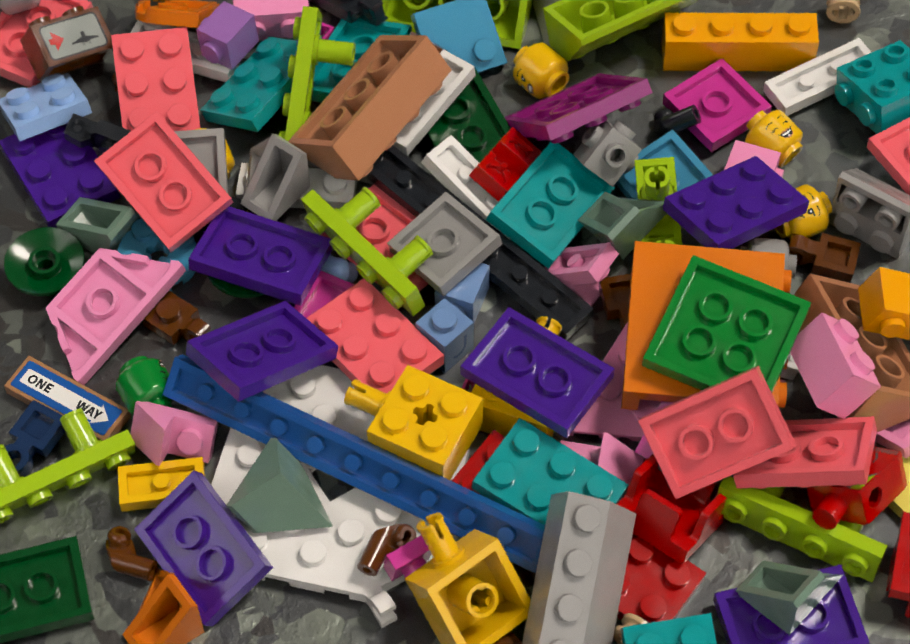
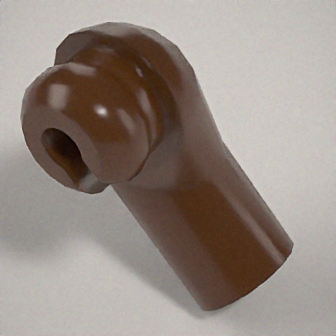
M395 524L376 530L371 535L357 568L366 575L376 576L386 555L417 538L415 529L408 524Z
M116 526L110 529L107 534L108 539L105 542V548L112 568L125 575L152 581L157 571V561L136 554L133 541L131 540V532L127 528Z

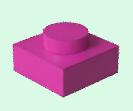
M422 535L386 555L383 568L391 581L402 575L406 578L430 559L431 552Z

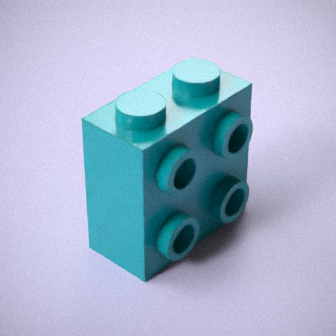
M901 40L836 68V86L834 91L838 102L852 111L863 125L871 128L876 134L910 117V48Z

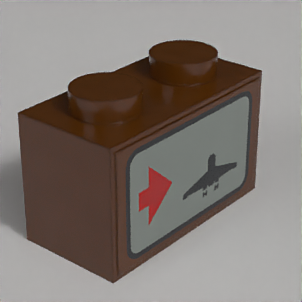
M82 6L74 7L64 12L62 17L52 20L49 16L40 17L29 23L28 30L20 40L38 81L52 74H63L105 61L113 51L111 34L98 6L85 10Z

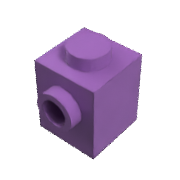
M225 1L209 17L203 19L196 29L202 56L211 63H218L231 70L259 41L254 15Z

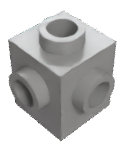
M619 120L614 125L605 121L597 126L589 127L582 137V144L575 151L574 155L585 167L613 187L622 174L632 170L635 166L634 160H638V154L642 149L632 140L636 133Z

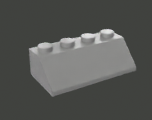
M570 491L551 494L522 644H612L636 513L611 501Z

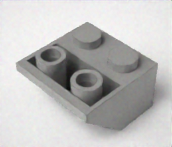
M857 168L842 171L838 177L832 203V213L829 216V224L835 226L840 232L852 235L871 245L876 251L886 253L898 259L910 242V195Z

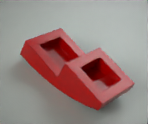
M512 127L469 176L499 202L542 152Z

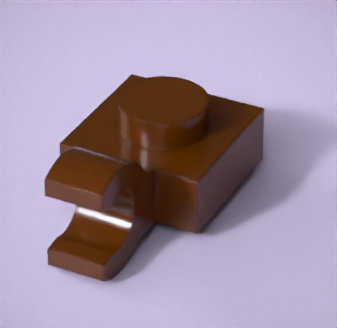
M826 233L821 234L819 242L802 235L792 234L789 254L797 255V265L813 263L812 274L851 283L861 243Z
M631 273L605 277L599 282V292L607 320L619 318L621 331L628 322Z
M170 291L164 295L142 320L144 327L172 345H175L181 338L189 341L206 334L211 329L209 324L200 319V314L196 307Z

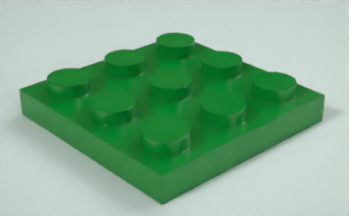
M693 255L643 357L642 366L701 391L759 366L772 393L812 302Z

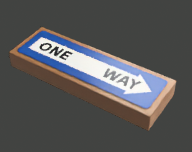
M31 356L25 359L4 385L7 394L27 405H30L35 400L61 415L82 408L98 440L103 441L118 434L131 418L127 408Z

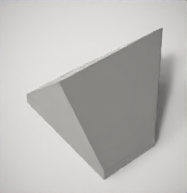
M272 134L268 139L250 149L246 192L240 204L258 216L277 221L310 187L307 153L277 134Z

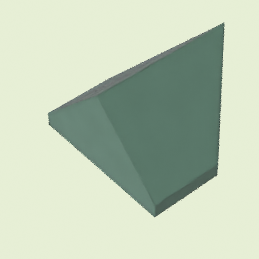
M604 192L578 221L602 243L610 242L619 253L618 256L623 260L634 249L635 241H641L667 213L663 210L664 201L619 198Z
M79 197L57 222L56 226L74 235L82 247L94 255L99 248L116 250L122 238L131 230L132 224L136 220L141 219V217L132 206Z
M270 438L226 505L253 533L333 527L302 464L277 438Z
M763 560L736 589V592L747 603L790 635L843 575L822 573L818 570Z

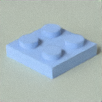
M69 73L63 75L52 74L44 78L42 83L29 88L13 89L6 94V97L0 98V110L19 141L68 123L73 113L82 117L92 113L87 98Z

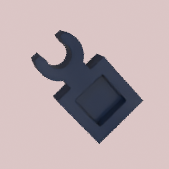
M35 400L30 403L9 431L15 443L5 446L11 460L21 458L15 467L20 477H25L30 473L33 467L32 458L36 453L46 458L65 433L60 422V418L63 415Z

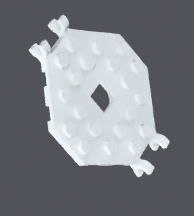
M320 365L262 391L367 441V429L375 416L344 403L348 387L350 386L353 389L354 387L351 386L352 381L338 368ZM233 428L229 430L211 484L226 505L266 446V444ZM469 449L466 452L464 458L462 459L461 463L459 464L450 481H452V479L457 475V473L468 461ZM302 461L299 462L312 483L333 527L253 533L233 513L274 567L261 580L265 581L267 577L289 582L290 586L320 593H324L327 590L349 595V599L366 602L382 628L397 620V616L393 611L396 609V604L386 591L404 582L405 577L402 575L391 581L383 568L384 561L376 576L362 573L357 568V565L371 535L376 530L395 524H408L415 529L416 536L418 537L421 534L416 529V525L423 519L358 488H354L329 501L312 475L317 469Z

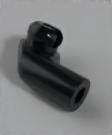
M695 105L677 112H673L668 108L660 109L654 114V129L659 135L663 136L672 129L677 133L701 123L699 110Z

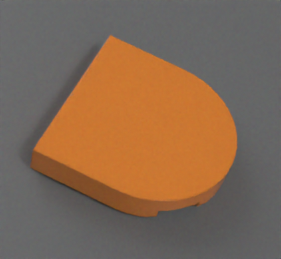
M141 0L135 4V19L151 24L198 28L202 20L209 17L219 4L217 2L200 0H165V2L158 3V6H150V0Z

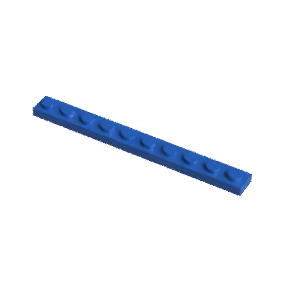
M182 354L174 358L163 392L164 396L264 444H267L270 438H277L297 460L427 521L426 516L433 513H441L449 531L460 538L473 529L499 539L510 562L536 573L545 530L544 524L264 392H259L238 402L189 357Z

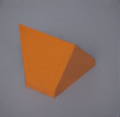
M157 568L155 577L149 586L136 617L122 635L129 644H187L204 633V628L197 604L174 573Z

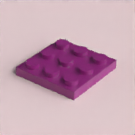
M599 73L504 118L510 128L514 127L525 138L532 137L536 138L537 141L549 140L552 144L573 137V130L583 125L589 128L602 124L608 120L607 114L617 109L619 112H624L641 104L640 99L651 94L652 90L647 78Z

